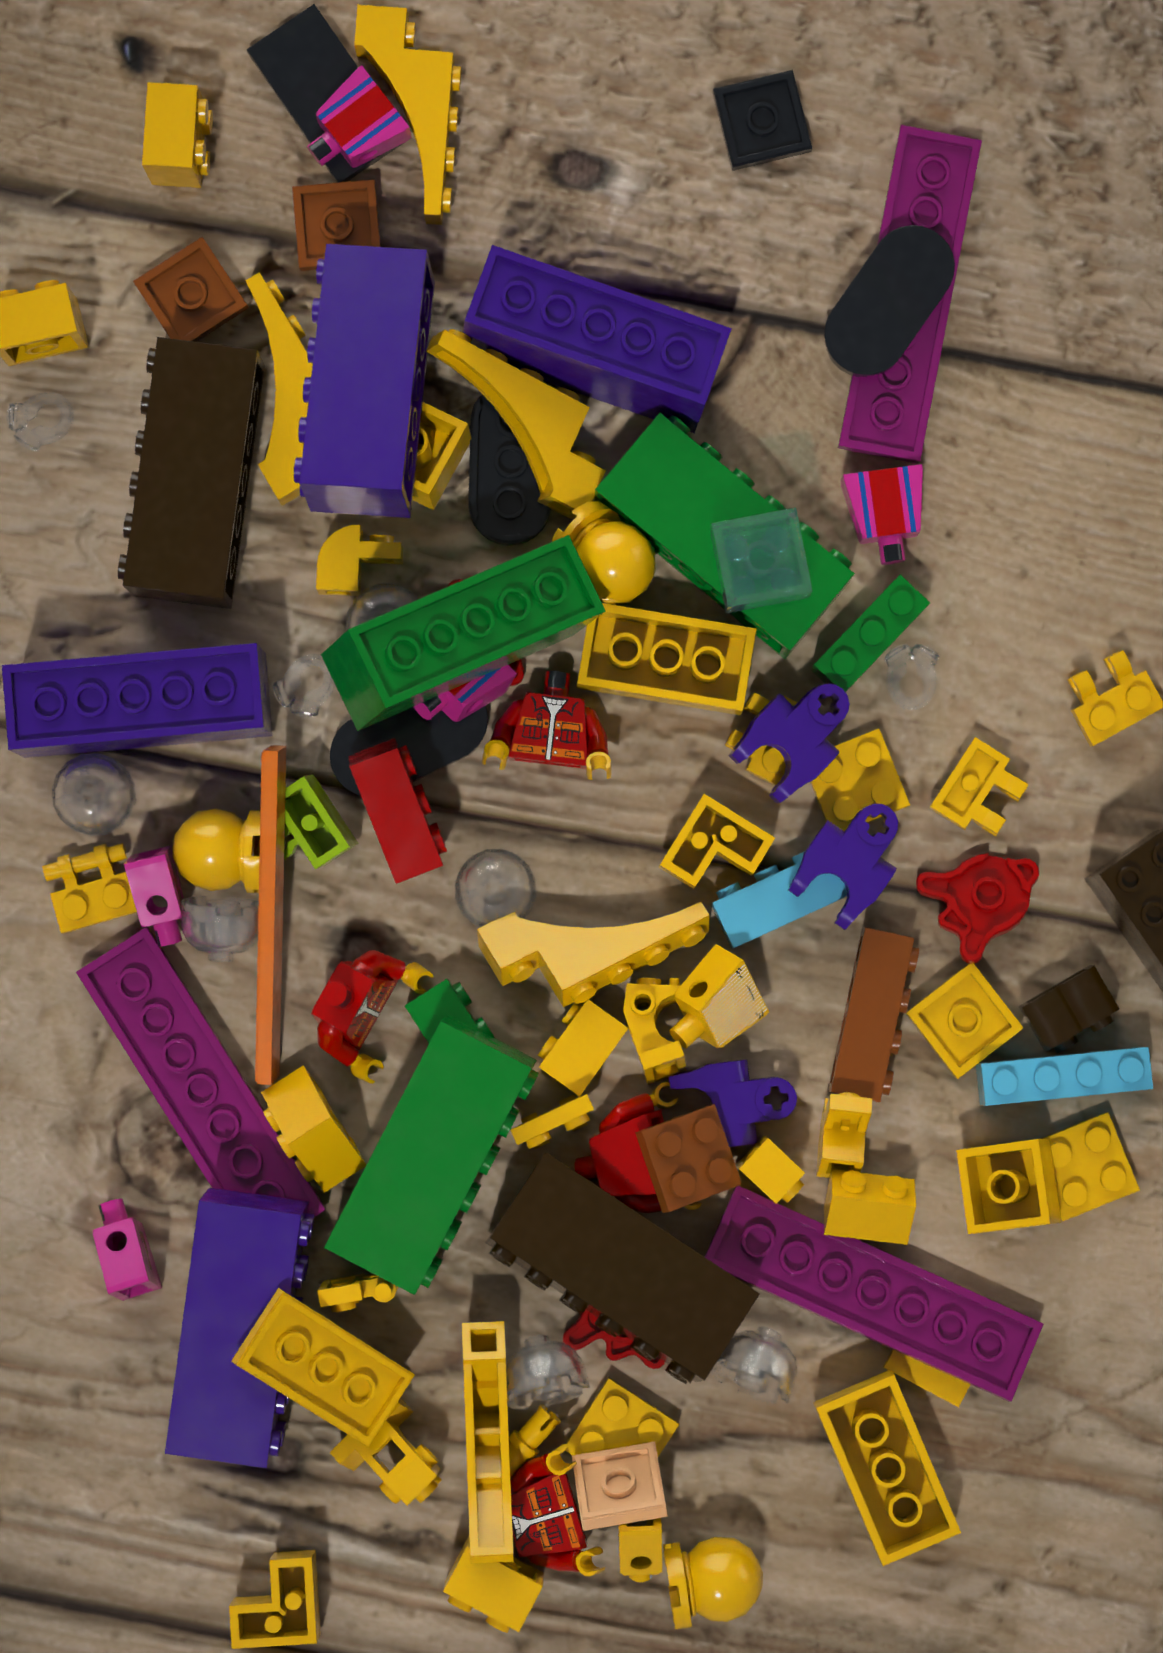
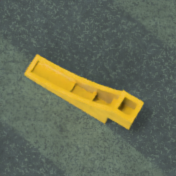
M357 4L354 41L357 57H365L374 66L390 87L403 109L415 137L422 163L426 224L442 225L443 213H451L452 188H446L445 182L446 172H454L455 147H448L449 131L457 132L458 107L451 105L452 92H460L462 67L455 66L453 52L407 49V47L414 48L416 23L409 22L407 8Z
M259 272L245 281L260 310L268 333L274 361L276 392L274 421L265 460L260 462L258 466L283 506L300 496V484L294 481V464L296 457H302L304 443L299 442L298 429L300 418L307 417L308 403L303 401V384L305 377H311L313 363H308L307 351L300 339L306 336L294 314L286 318L279 304L285 301L273 279L266 283Z
M444 329L434 335L426 352L452 367L473 384L495 407L512 430L527 457L540 491L538 502L574 520L577 516L571 512L582 504L593 501L595 489L601 483L606 470L595 465L596 460L590 455L580 451L570 452L590 407L579 402L580 397L576 393L559 387L555 389L543 382L544 378L539 373L527 368L519 370L508 364V358L502 353L492 349H485L484 351L471 344V338L458 330L449 329L447 331Z
M699 902L676 913L646 922L615 927L583 928L530 921L517 917L513 910L478 928V945L502 987L512 981L515 983L522 982L528 979L536 969L540 968L564 1008L573 1002L580 1004L589 1000L598 989L610 983L617 985L626 981L633 974V971L647 964L654 966L661 963L669 956L670 952L682 946L692 947L698 944L709 933V913L702 902Z
M504 1321L462 1323L470 1564L514 1562Z

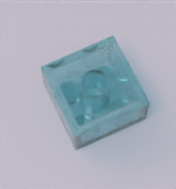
M796 508L712 523L710 534L726 613L810 597L813 591Z

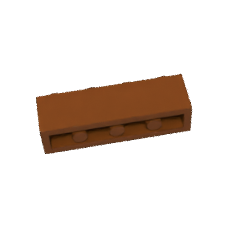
M866 927L862 928L830 1078L829 1092L838 1094L851 1092L858 1094L860 1097L872 1098V1101L881 1102L882 1094L889 1096L894 1071L887 1070L891 1053L898 1054L902 1038V1030L896 1029L899 1012L906 1014L911 989L904 988L907 972H915L919 956V948L913 947V937Z

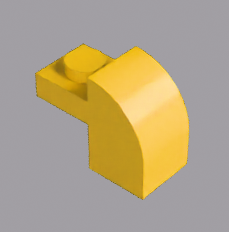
M360 524L349 525L337 530L327 538L318 555L316 590L318 594L360 596L361 564L403 565L402 543L394 542V536L370 535L369 541H362L363 530Z
M851 1092L830 1094L829 1098H825L820 1124L816 1177L830 1178L832 1169L853 1170L861 1173L864 1164L865 1132L872 1114V1098L860 1097L858 1094Z

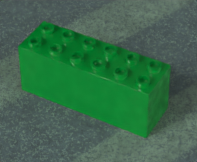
M659 413L595 489V501H600L618 514L620 521L640 529L654 547L656 554L743 626L757 628L755 636L785 660L849 584L855 574L849 569L852 563L838 550L833 548L828 552L817 543L820 537L803 522L796 525L784 515L787 509L774 497L768 495L764 499L754 491L752 487L755 483L744 472L737 468L731 472L720 462L723 458L722 455L710 444L703 442L699 445L688 436L690 429L674 415L667 419Z
M567 535L350 628L330 645L321 656L357 731L572 637L606 612L570 536Z
M446 1015L440 1021L324 1248L413 1295L416 1294L420 1285L429 1288L443 1261V1258L437 1256L440 1247L448 1251L462 1224V1221L456 1219L459 1210L465 1213L468 1212L481 1187V1184L475 1182L478 1173L487 1175L501 1147L494 1144L498 1134L506 1138L520 1110L513 1107L518 1097L526 1100L539 1075L538 1072L532 1070L537 1060L490 1035L479 1032Z

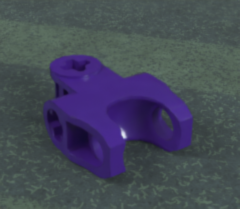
M828 683L812 688L793 706L781 693L777 694L749 722L745 733L728 756L738 764L747 759L761 746L766 745L777 749L784 757L786 767L783 777L773 787L769 796L777 804L783 802L797 789L816 779L839 754V750L826 737L846 717L850 705L848 695L839 686ZM830 697L833 702L829 707L833 713L820 714L818 709L822 704L818 698Z
M871 804L862 808L856 814L845 831L827 820L805 850L799 869L788 891L799 897L817 876L833 874L839 877L845 884L847 899L843 908L836 916L834 923L843 930H846L863 910L877 900L897 870L895 866L881 857L898 831V819L895 812L886 805ZM880 814L884 817L882 826L886 828L884 834L877 832L871 836L867 832L870 825L865 820L868 816L875 818Z
M747 1059L711 1063L690 1072L669 1076L670 1089L698 1088L706 1092L711 1098L712 1104L716 1106L729 1147L758 1143L755 1122L785 1118L793 1112L797 1103L794 1087L780 1077L750 1080ZM778 1086L780 1093H787V1100L781 1102V1109L773 1110L771 1103H764V1096L770 1094V1087Z

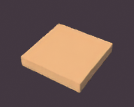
M655 1442L572 1456V1462H577L573 1469L583 1531L668 1517Z

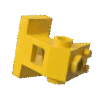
M638 978L636 984L627 983L623 1013L647 1084L687 1071L685 1056L679 1040L675 1042L668 1041L656 1029V1021L662 1010L677 1003L674 996L677 989L681 986L679 978H670L669 985H661L662 981L657 978ZM641 1006H649L647 1010H639Z
M400 1398L370 1447L347 1434L329 1453L340 1465L352 1471H355L366 1461L383 1481L379 1485L381 1491L393 1503L397 1504L402 1500L408 1506L415 1498L419 1503H422L437 1488L442 1479L438 1476L440 1467L436 1464L439 1461L434 1454L423 1444L415 1448L401 1432L399 1426L414 1411ZM393 1440L406 1456L390 1471L377 1454Z

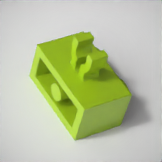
M314 774L303 776L286 788L285 837L292 833L294 839L287 843L284 850V861L290 858L300 845L316 870L329 864L359 844Z

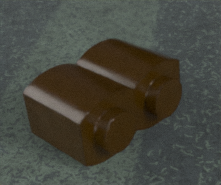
M1095 965L1083 968L1018 1006L1043 1050L1048 1051L1054 1048L1056 1053H1060L1076 1044L1078 1039L1075 1035L1090 1027L1092 1032H1096L1114 1022L1115 1019L1112 1014L1120 1009Z

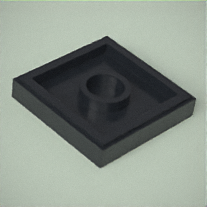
M793 70L713 89L712 93L732 171L812 152V145Z

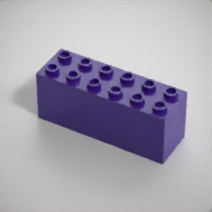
M326 244L325 259H318L316 268L317 284L322 285L320 298H314L312 304V322L317 324L316 338L310 337L308 341L307 358L308 363H313L311 377H305L303 384V401L308 403L307 417H301L299 421L298 438L300 443H304L302 457H296L294 481L300 484V496L305 497L311 512L411 518L428 356L426 350L429 345L435 281L428 253L424 249Z
M492 245L464 321L463 333L471 338V344L484 351L485 349H492L502 353L508 358V364L519 370L522 368L533 370L543 376L545 382L651 419H655L659 413L667 419L674 415L690 429L691 433L695 434L732 328Z
M257 643L2 665L8 750L24 758L273 736L266 653Z
M208 1188L200 1198L165 1454L267 1468L272 1456H279L280 1446L283 1447L286 1432V1421H280L279 1418L280 1414L284 1415L290 1398L238 1367L231 1360L278 1288L303 1303V1297L296 1296L297 1288L301 1289L303 1281L306 1280L309 1256L302 1255L303 1246L307 1247L308 1240L312 1238L315 1214L308 1213L309 1201Z

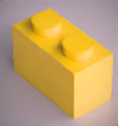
M587 1000L583 1005L576 1003L572 1005L562 1019V1022L568 1026L559 1039L551 1035L537 1054V1056L543 1059L539 1068L579 1097L628 1030V1027L590 1000Z
M764 1135L736 1164V1167L775 1204L781 1199L788 1203L804 1186V1183L799 1179L805 1172Z
M832 1169L824 1203V1235L908 1245L916 1210L915 1179L860 1173L853 1170Z

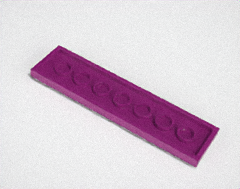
M900 126L877 245L888 233L897 228L910 225L923 226L938 233L948 243L953 253L955 271L949 289L896 365L879 375L851 377L839 438V449L915 464L920 463L982 140L911 126Z
M145 927L76 972L212 1188L309 1201L308 1213L315 1214V1216L327 1209L311 1183H308L295 1164L296 1159L294 1156L289 1159L276 1139L280 1134L275 1132L263 1113V1107L162 948L158 947L157 940L149 927Z
M740 1186L734 1188L704 1256L735 1278L1008 1402H1012L1044 1325L1037 1320L858 1239L824 1235V1224L778 1203L775 1204L773 1201Z

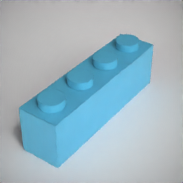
M802 852L791 857L794 865L779 872L777 865H774L754 874L756 883L741 889L739 882L717 891L716 894L719 900L711 903V906L731 949H734L847 897L844 882L833 874H821L811 881L799 897L790 893L788 888L801 864L804 854Z
M1132 1047L984 1062L976 1065L979 1103L983 1106L1153 1089L1149 1047Z

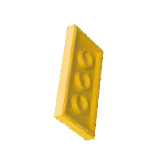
M280 1288L277 1289L231 1360L238 1367L367 1447H370L415 1374Z

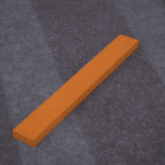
M271 745L263 750L261 755L255 1082L262 1085H272L280 1076L287 747L281 745Z

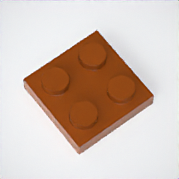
M374 179L292 186L300 271L316 270L318 259H325L326 244L381 247Z
M203 237L133 281L171 339L197 342L249 308Z
M715 1104L704 1106L635 1132L662 1213L672 1212L742 1184Z

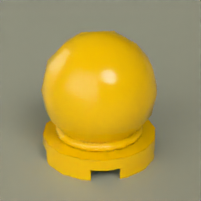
M600 501L586 502L575 508L571 513L577 517L569 523L564 532L558 528L552 542L567 535L570 536L600 600L607 604L626 603L646 591L655 574L656 563L654 547L640 529L620 521L618 514Z
M217 808L195 812L183 822L174 836L172 847L173 859L181 876L194 886L209 891L229 889L239 881H242L247 893H259L260 810H250L247 820L244 821L230 811Z
M712 1537L698 1542L688 1554L686 1551L681 1553L680 1542L663 1544L675 1629L692 1627L691 1616H696V1613L710 1621L728 1622L746 1615L757 1602L763 1587V1571L751 1548L737 1539Z

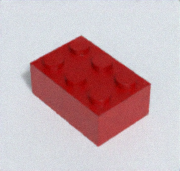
M393 738L348 756L349 767L395 883L398 884L443 866L441 854L447 852L446 845L437 822L429 825L425 816L432 813L422 784L414 786L410 776L417 773L407 745L399 748L396 739Z

